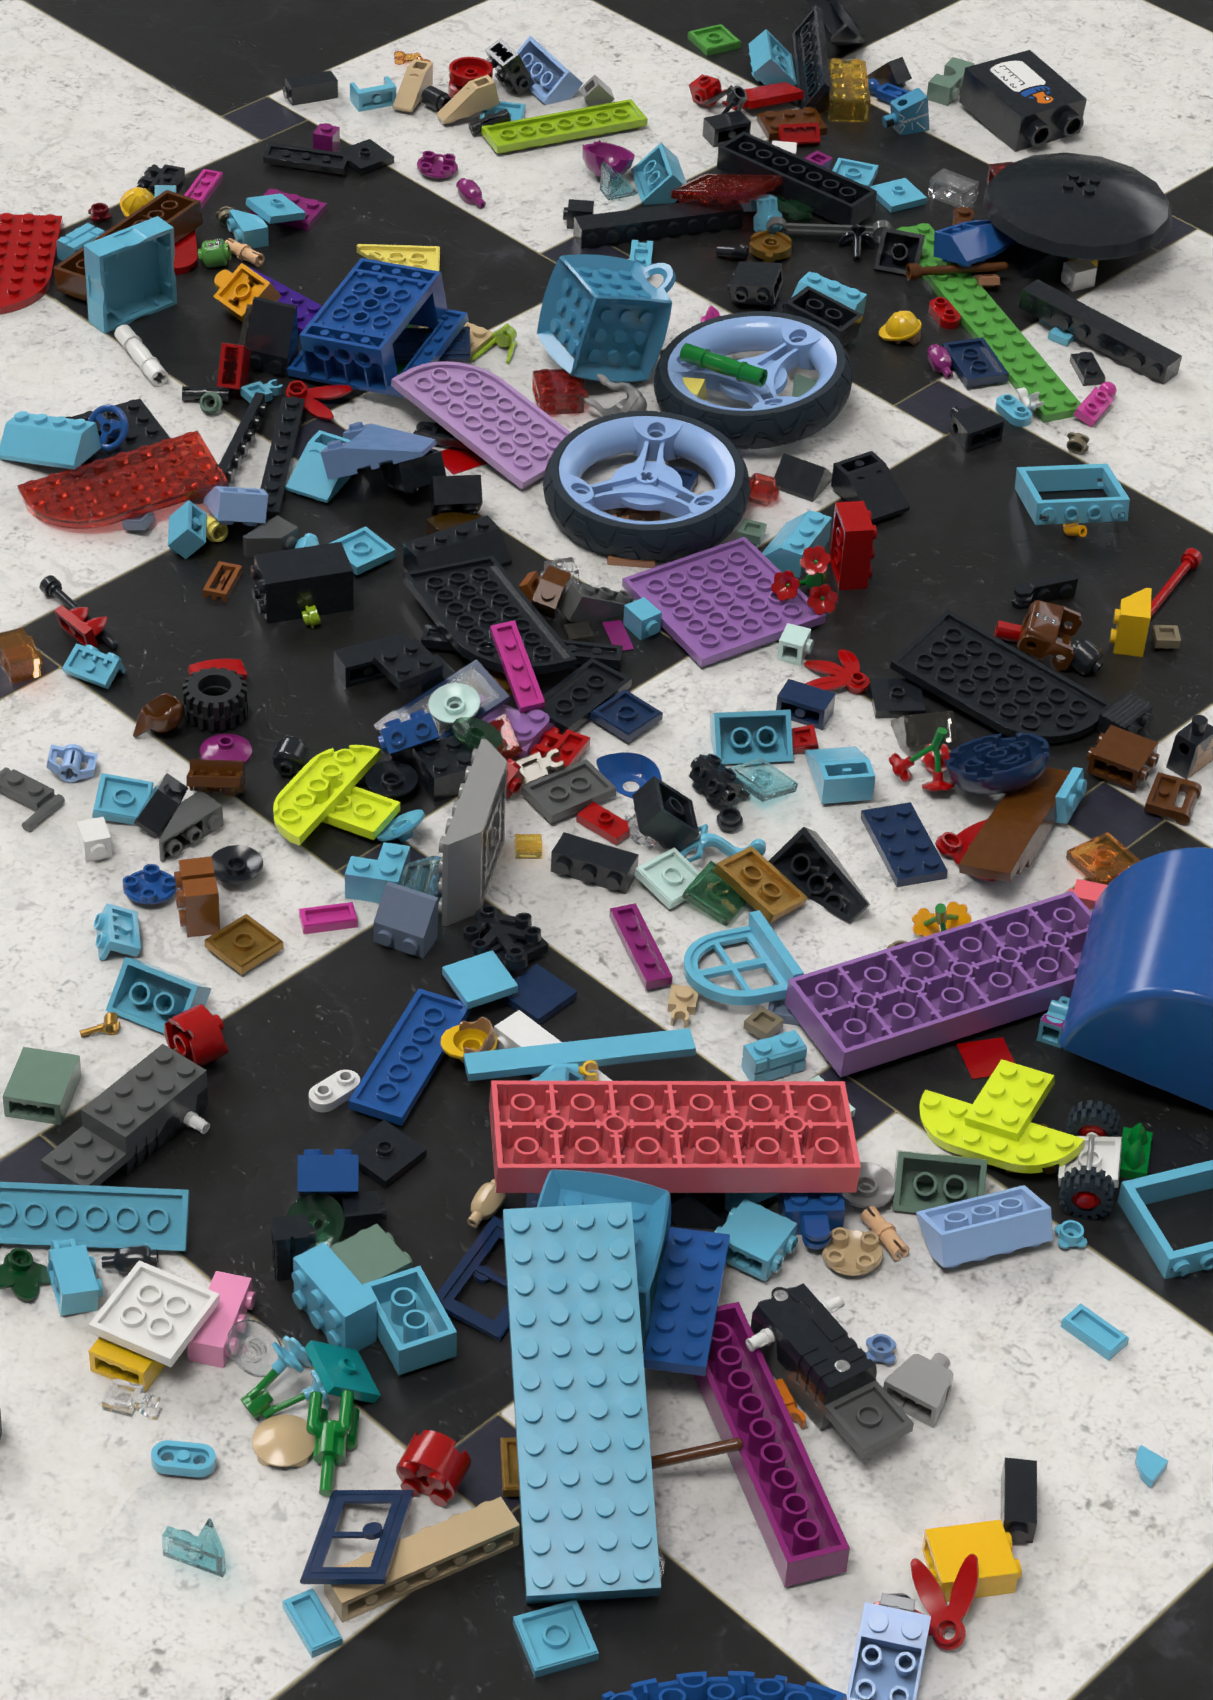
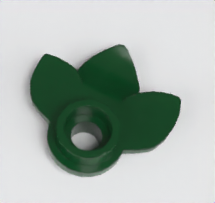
M16 1248L5 1256L3 1264L0 1265V1289L11 1288L12 1293L19 1299L32 1301L38 1294L39 1284H51L47 1267L34 1262L33 1256L29 1251Z

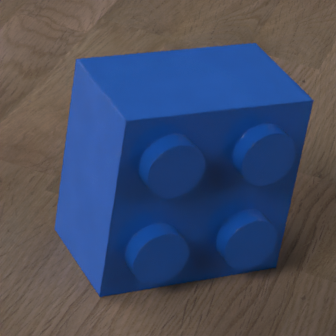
M320 1149L304 1150V1155H298L297 1192L299 1194L359 1193V1155H353L352 1149H335L334 1155H323V1151Z

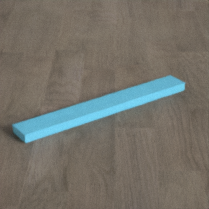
M690 1028L464 1053L463 1061L468 1081L543 1073L549 1066L555 1063H578V1066H583L586 1061L593 1060L598 1066L694 1056L696 1055V1046Z

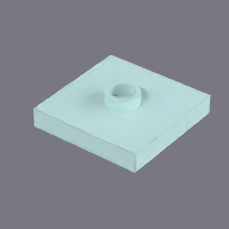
M675 847L640 865L634 871V875L669 910L706 890L710 883Z

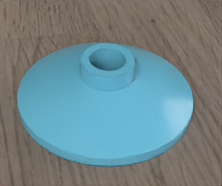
M413 810L394 818L377 836V839L379 841H391L399 838L400 842L410 839L414 836L413 830L424 819L425 813L423 810Z

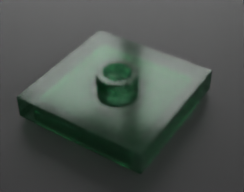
M710 861L685 889L682 898L727 927L747 902L713 871L716 863Z

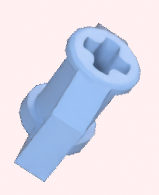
M69 744L65 747L51 745L46 768L57 774L65 782H77L80 779L94 776L98 754L86 752L81 746L76 744ZM57 757L63 759L61 766L55 763ZM81 763H88L87 769L80 770ZM69 769H72L71 775L68 777Z

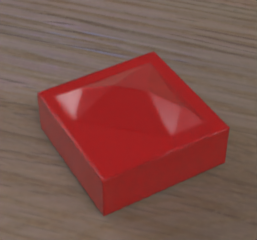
M814 724L792 728L793 754L804 753L805 750L819 749Z

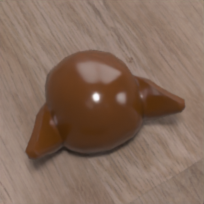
M164 693L142 707L138 715L133 737H138L150 729L158 733H165L175 729L184 716V706L181 701L169 693Z

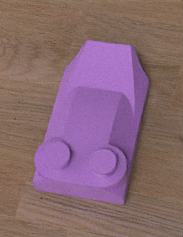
M479 694L480 704L489 699ZM503 704L462 732L480 740L486 739L498 748L521 758H526L530 755L532 747L541 742V736L554 727V724L549 722L548 714L541 710L520 713L518 709Z

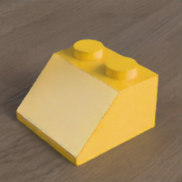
M1145 588L1121 599L1120 609H1115L1113 624L1117 625L1116 629L1111 628L1109 643H1114V654L1143 657L1151 618L1152 588Z

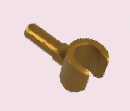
M114 1012L107 1013L104 1016L103 1023L79 1030L81 1037L98 1032H104L107 1035L117 1034L120 1029L118 1014Z

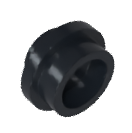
M726 807L717 815L716 823L725 831H734L742 826L743 818L738 809Z

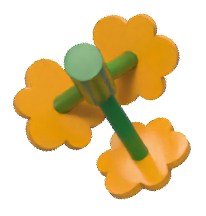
M950 902L947 905L946 911V906L939 903L935 906V914H930L927 908H921L917 914L912 916V922L914 923L913 932L917 936L922 935L926 937L971 923L972 917L967 913L968 908L965 904L959 905L957 902Z

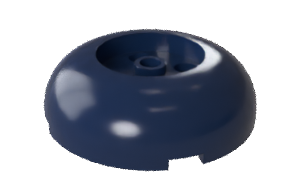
M1016 733L1015 737L1002 738V734H994L971 740L956 747L949 753L950 758L945 759V765L950 779L962 790L980 795H997L1022 789L1036 781L1047 768L1050 751L1048 742L1038 735Z

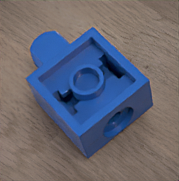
M779 1193L776 1195L779 1215L797 1223L796 1235H802L803 1242L808 1248L818 1250L827 1247L832 1230L838 1227L843 1228L845 1217L843 1193Z

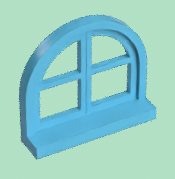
M760 910L749 912L748 926L714 932L699 938L689 946L684 956L683 971L689 985L699 994L711 1000L731 1005H756L786 999L788 979L804 975L802 969ZM747 941L758 956L756 959L732 963L721 946ZM712 949H715L725 964L702 970L698 968L700 958ZM766 968L777 985L751 990L740 972ZM732 974L742 990L724 988L707 979Z

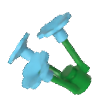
M284 1336L282 1338L284 1347L276 1342L272 1344L278 1355V1359L271 1366L272 1370L255 1388L240 1399L255 1419L261 1415L268 1419L274 1413L305 1399L308 1402L310 1393L313 1391L321 1392L323 1394L322 1402L326 1408L330 1407L328 1397L315 1369L311 1370L312 1386L303 1389V1393L272 1407L269 1405L274 1400L266 1388L287 1367H292L301 1373L304 1370L301 1365L312 1366L305 1348L293 1337Z

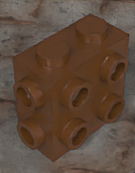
M1111 725L1105 734H1100L1096 747L1090 748L1086 761L1089 762L1087 773L1135 791L1141 782H1146L1150 768H1155L1160 757V754L1157 753L1158 742Z

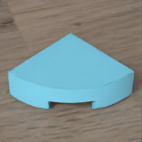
M1140 1445L1135 1459L1141 1480L1149 1487H1152L1168 1465L1167 1459Z

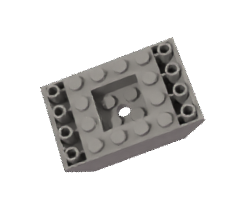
M481 739L478 749L473 750L472 766H467L465 783H461L459 788V801L455 800L453 804V818H448L446 823V837L441 836L439 842V853H443L438 867V873H442L438 885V893L442 894L438 904V913L442 914V926H449L471 917L482 907L505 842L507 760L486 739Z

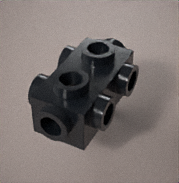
M710 753L708 755L700 754L699 757H696L691 762L690 767L692 770L689 777L693 780L692 787L708 795L706 798L708 803L716 807H720V805L732 807L737 797L745 800L749 798L750 790L743 788V784L736 778V773L726 768L718 756Z

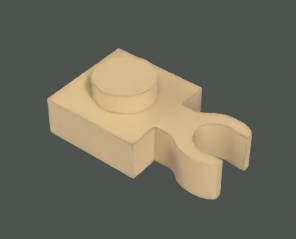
M671 985L667 1012H671V1026H674L675 1020L681 1019L684 1021V1028H687L689 1015H695L699 993L692 987Z

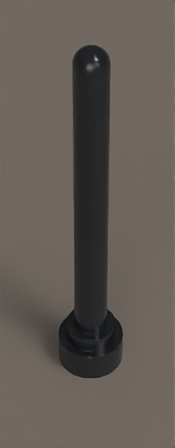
M46 576L41 581L39 588L47 597L58 599L68 610L80 607L62 591V584L55 576ZM87 614V617L84 620V622L93 618ZM103 628L97 636L109 648L116 649L118 641Z

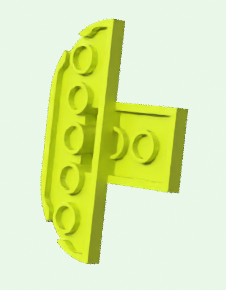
M349 745V749H340L334 752L332 748L313 757L281 790L275 799L273 806L274 823L280 834L289 842L300 846L321 822L375 840L400 812V802L361 789L355 785L381 758V749L365 745Z
M1002 1059L973 1104L928 1090L924 1091L920 1100L921 1123L931 1141L949 1152L964 1157L986 1159L987 1164L1018 1173L1043 1172L1042 1168L1059 1164L1061 1167L1076 1158L1085 1147L1083 1138L1031 1122L1055 1084L1054 1075Z

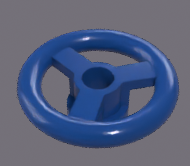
M106 404L99 406L92 412L88 421L95 422L97 419L101 425L100 442L102 448L99 450L113 451L124 443L128 435V420L125 413L115 405ZM107 411L113 412L119 417L120 421L108 420L102 413ZM108 438L117 439L115 442L107 444Z

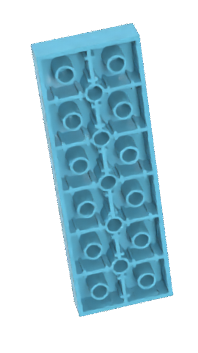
M632 1203L503 1209L526 1604L568 1602L575 1599L577 1601L659 1596L661 1580Z

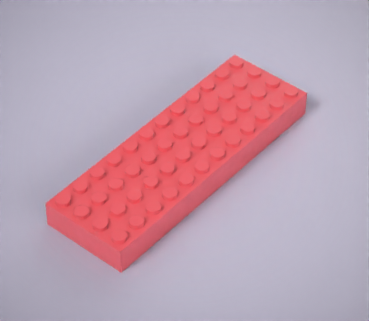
M491 1081L489 1112L496 1193H541L549 1171L553 1169L614 1175L647 1183L668 1190L669 1193H856L861 1165L845 1081Z

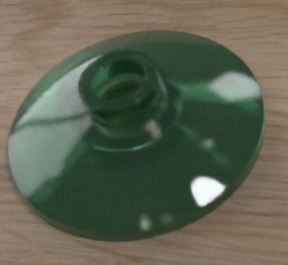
M461 717L456 719L452 725L454 735L461 742L470 746L471 749H478L481 739L488 740L495 749H498L502 744L503 738L501 733L493 725L481 719Z
M314 1192L303 1195L291 1205L286 1216L288 1218L291 1215L306 1214L309 1226H313L318 1220L322 1221V1227L316 1230L317 1244H311V1246H317L325 1242L330 1248L339 1240L345 1227V1216L341 1205L332 1196L325 1193Z

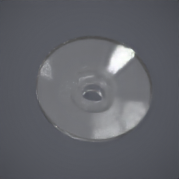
M249 1319L237 1322L229 1330L226 1340L227 1350L233 1362L245 1373L261 1378L265 1377L272 1370V1364L278 1359L272 1344L276 1342L282 1346L278 1336L272 1329L259 1321Z

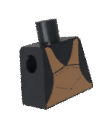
M1203 715L1193 716L1192 722L1176 734L1166 768L1186 780L1213 761V726L1208 724V719Z

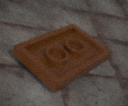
M812 107L757 113V122L768 141L779 140V124L819 123L820 136L827 135L825 123L817 110Z

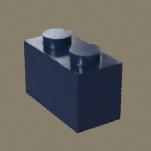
M788 679L777 695L776 710H791V721L807 726L814 724V728L823 730L834 713L836 693Z

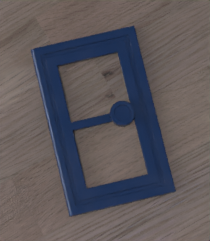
M493 1216L436 1295L447 1314L489 1337L501 1341L509 1329L508 1302L493 1321L455 1300L472 1275L474 1280L480 1284H486L492 1280L507 1288V1280L492 1273L489 1267L479 1266L498 1239L504 1240L503 1221Z
M333 1490L300 1583L385 1584L414 1498V1490ZM345 1504H391L383 1529L380 1523L370 1522L363 1527V1532H336ZM333 1538H365L368 1540L380 1538L370 1567H323Z

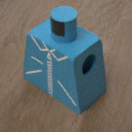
M916 88L891 101V114L882 117L884 128L893 127L899 135L930 130L928 97L920 88Z

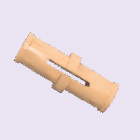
M228 238L225 243L230 245L231 254L237 256V259L240 261L245 260L256 267H260L264 263V255L251 249L249 245L241 244L232 238Z
M869 1207L872 1215L865 1209L860 1219L872 1232L878 1235L879 1243H882L895 1261L901 1260V1257L897 1254L898 1252L903 1258L906 1257L910 1248L898 1236L895 1230L896 1227L892 1223L887 1222L876 1207Z

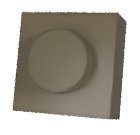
M1153 625L1152 636L1155 648L1180 649L1181 638L1178 625Z
M761 1006L744 1020L743 1029L760 1039L772 1037L783 1028L784 1019Z

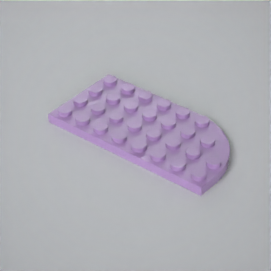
M448 361L431 362L413 367L392 378L391 386L521 490L544 477L545 469L552 453L558 444L571 433L499 376L477 366Z

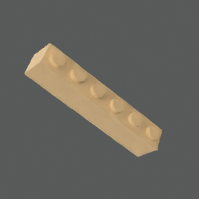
M502 1497L492 1501H485L476 1508L462 1514H455L446 1521L432 1527H425L416 1534L400 1539L385 1584H324V1594L343 1623L518 1546L520 1525ZM375 1551L367 1552L356 1560L335 1567H370Z

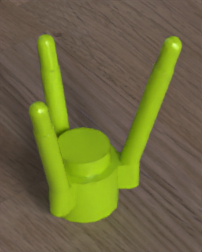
M506 323L502 328L491 334L494 337L493 340L471 357V361L479 358L497 343L500 347L509 346L506 363H510L514 348L518 344L515 341L517 332Z

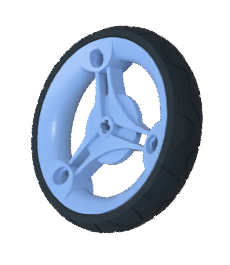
M766 311L741 312L706 320L676 336L665 348L657 363L654 376V392L662 412L684 415L708 424L724 434L737 449H763L794 443L797 440L805 439L819 432L822 428L829 425L839 415L850 396L853 373L845 348L838 338L822 325L820 326V324L809 319L786 313ZM685 343L703 349H710L712 353L723 356L748 351H769L756 357L737 360L739 362L745 361L748 364L767 370L766 383L763 387H757L743 381L739 382L736 378L719 374L710 369H701L696 365L681 361V348ZM793 368L817 370L819 374L817 383L799 397L777 396L786 387L787 373ZM682 378L705 379L706 389L720 391L730 398L745 401L752 408H731L707 402L693 394L686 387Z
M629 411L627 413L621 412L597 418L569 433L558 444L548 460L543 480V492L551 517L561 531L579 546L607 558L608 555H613V557L656 560V563L672 562L713 548L727 538L741 521L746 511L750 497V481L748 469L739 451L724 434L696 419L669 412ZM631 452L638 457L635 462L618 469L611 479L592 485L580 479L589 467L606 458ZM681 457L695 463L711 476L715 484V490H710L700 495L692 493L682 486V479L678 472L665 465L664 461ZM615 508H632L643 511L658 510L677 516V518L660 521H636L616 517L603 512V510Z

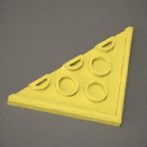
M357 244V253L367 259L439 271V246Z

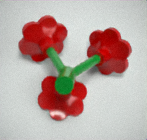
M939 727L932 743L928 744L925 749L913 757L908 756L905 759H901L897 753L892 754L889 757V763L892 765L894 774L900 777L904 783L908 782L912 778L909 768L915 765V761L920 759L925 764V769L930 773L933 772V780L922 784V789L938 791L950 790L955 787L953 782L943 780V772L947 771L945 759L950 758L948 746L943 744L947 730Z

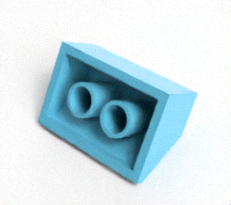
M767 29L764 30L748 44L753 77L764 85L787 82L795 86L797 83L792 54Z
M662 143L631 169L644 205L675 203L678 199L684 197L689 190L677 156Z
M810 271L798 282L792 297L805 287L809 286L861 314H864L867 294L855 288L847 287L837 281L827 279Z
M809 510L786 522L762 554L781 572L790 570L794 573L795 577L801 578L806 571L800 565V559L804 557V550L818 545L823 548L825 547L830 538L832 517Z
M791 710L719 712L710 715L712 749L714 755L722 760V764L793 761Z
M125 957L105 1011L117 1013L120 1017L164 1034V1024L168 1022V1019L196 1005L203 1004L205 1006L212 988L141 960Z

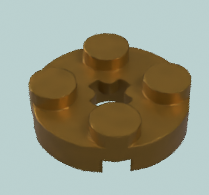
M769 230L759 231L750 238L749 253L762 259L765 263H774L775 260L791 256L792 241L789 236L782 232L776 231V235L769 234Z

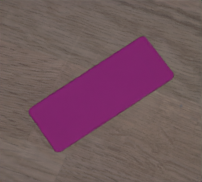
M621 620L603 622L612 645L623 646V651L634 649Z

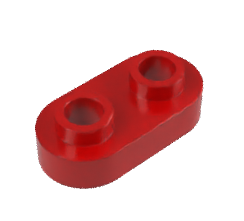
M937 297L930 301L929 313L939 326L945 329H956L959 327L961 315L947 299Z

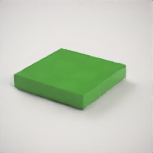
M722 24L688 32L687 38L706 56L741 48V41Z

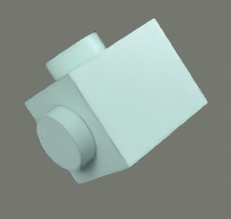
M787 623L779 639L777 660L801 666L806 654H811L814 640L810 639L811 629Z

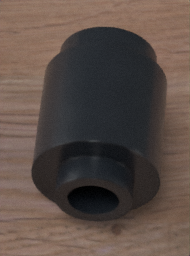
M428 86L421 95L422 103L438 112L451 100L448 93L434 86Z

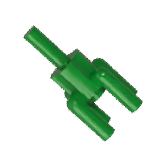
M349 1390L341 1393L338 1421L328 1420V1410L321 1408L323 1394L318 1391L310 1393L306 1430L309 1434L315 1436L313 1460L322 1464L319 1494L322 1496L332 1495L334 1469L340 1463L345 1462L346 1450L355 1449L357 1444L360 1410L353 1407L354 1393Z

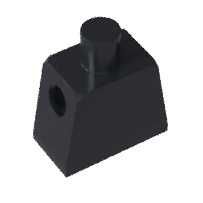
M975 405L966 409L955 406L950 411V434L964 451L970 452L1002 440L1004 421L981 406Z

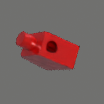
M221 344L218 387L241 389V387L247 385L251 351L245 345Z

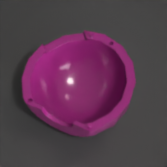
M601 140L598 142L594 141L593 144L583 145L582 158L586 167L595 175L603 178H616L623 175L631 167L635 155L630 150L615 144L601 142Z

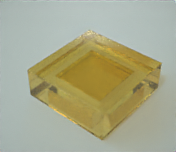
M515 834V859H542L541 834Z

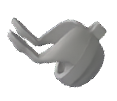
M597 374V377L603 385L613 390L626 392L627 398L609 409L603 408L594 399L584 398L587 405L595 408L602 416L647 410L646 399L638 389L629 383H613L602 374Z

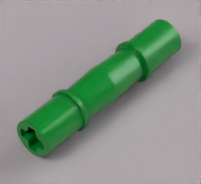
M685 343L680 351L681 361L696 365L701 369L707 368L719 374L736 378L739 382L743 381L757 387H763L766 383L767 370L748 364L745 361L739 362L727 356L712 353L710 349H703Z

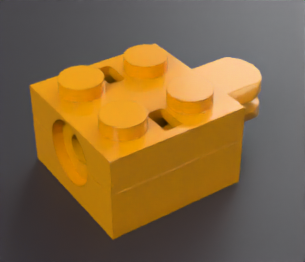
M243 263L233 273L228 270L220 271L214 279L215 286L219 290L213 297L224 310L248 327L254 297L278 301L281 298L280 293L269 281Z

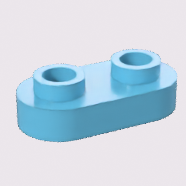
M1004 394L996 399L995 410L1010 424L1016 427H1026L1031 424L1032 412L1013 395Z
M165 1440L157 1443L152 1448L151 1463L152 1467L161 1474L201 1478L210 1475L215 1470L216 1454L214 1449L207 1444Z

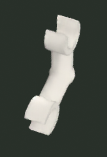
M1025 387L1016 389L1019 396L1015 398L1024 404L1032 414L1035 413L1036 408L1044 405V401L1040 402L1038 398L1040 392L1029 395Z

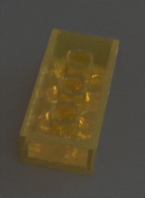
M828 59L831 90L826 96L828 121L868 122L871 100L866 61H861L860 59Z

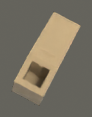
M414 59L411 62L401 82L393 103V109L412 113L422 99L423 90L433 85L432 62Z
M489 75L469 81L436 113L437 117L443 124H451L460 118L471 117L477 112L490 110L494 106L499 105L495 82Z

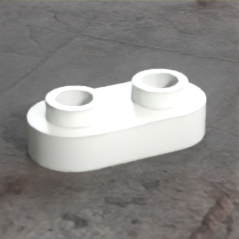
M340 1070L319 1082L309 1091L310 1107L317 1112H329L345 1103L359 1085V1075L352 1070Z

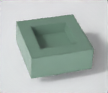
M744 519L737 531V539L746 537L752 544L760 545L766 533L767 524Z

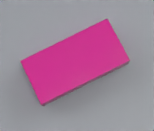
M353 902L299 909V919L303 934L358 927Z

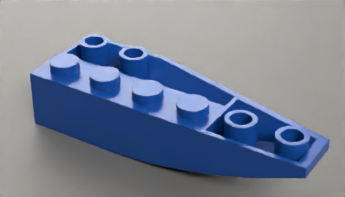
M991 220L962 222L934 231L933 257L940 258L946 263H958L960 267H971L973 263L985 262L986 259L998 255L1018 242L994 227Z

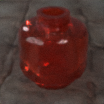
M754 473L749 477L750 497L748 502L768 506L772 500H777L780 488L776 486L774 477L760 473Z

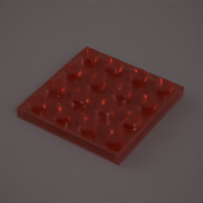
M704 174L671 190V199H679V202H691L692 199H698L699 203H708L711 200H718V203L731 202L730 200H737L739 204L750 203L751 199H757L759 195H765L767 191H773L775 187L781 185L782 175Z

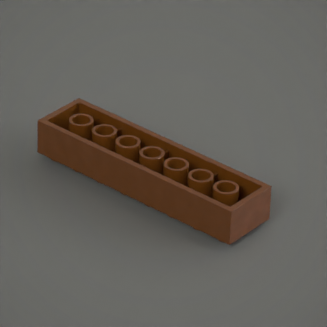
M166 190L93 241L158 216L174 227L175 244L203 224L200 201ZM83 247L53 269L57 291L87 302Z

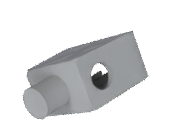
M936 1353L931 1360L920 1354H913L885 1379L883 1389L905 1414L934 1428L952 1387L954 1374L948 1369L951 1364L950 1360L942 1353Z

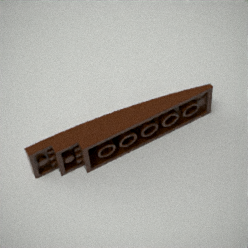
M1046 768L1044 773L1032 784L1006 793L984 823L959 863V873L1011 882L1015 874L1020 875L1024 867L1029 868L1057 819L1055 796L1070 771Z

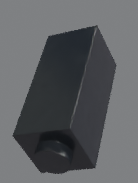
M331 70L285 78L283 95L292 106L338 98V80Z
M1005 1457L1001 1474L1000 1519L1005 1532L1010 1533L1012 1542L1033 1543L1037 1526V1461Z

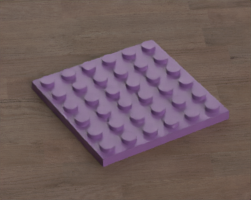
M746 537L622 578V587L635 600L645 597L662 612L661 626L701 667L780 639L787 623L812 628L825 623L826 620L825 613L818 615L814 612L813 608L808 606V597L799 588L797 589L798 594L796 598H788L785 601L778 599L777 594L772 591L771 585L774 582V575L781 571Z

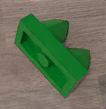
M1142 1123L1136 1124L1133 1128H1123L1119 1177L1136 1179L1147 1176L1153 1132L1145 1131Z

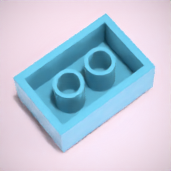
M323 1242L294 1257L292 1272L294 1282L293 1301L299 1309H304L309 1315L313 1326L323 1331L329 1344L359 1351L376 1342L377 1301L329 1246Z
M421 1266L363 1284L377 1301V1336L398 1375L456 1356L457 1331Z

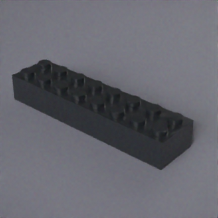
M744 131L718 147L717 169L725 172L727 175L739 178L743 182L750 183L760 190H765L776 197L785 199L793 205H798L811 213L818 214L826 220L840 225H857L875 213L876 190Z

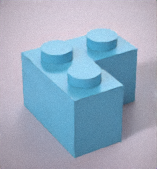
M384 842L378 860L351 856L345 872V898L380 903L388 881L405 887L410 872V846Z

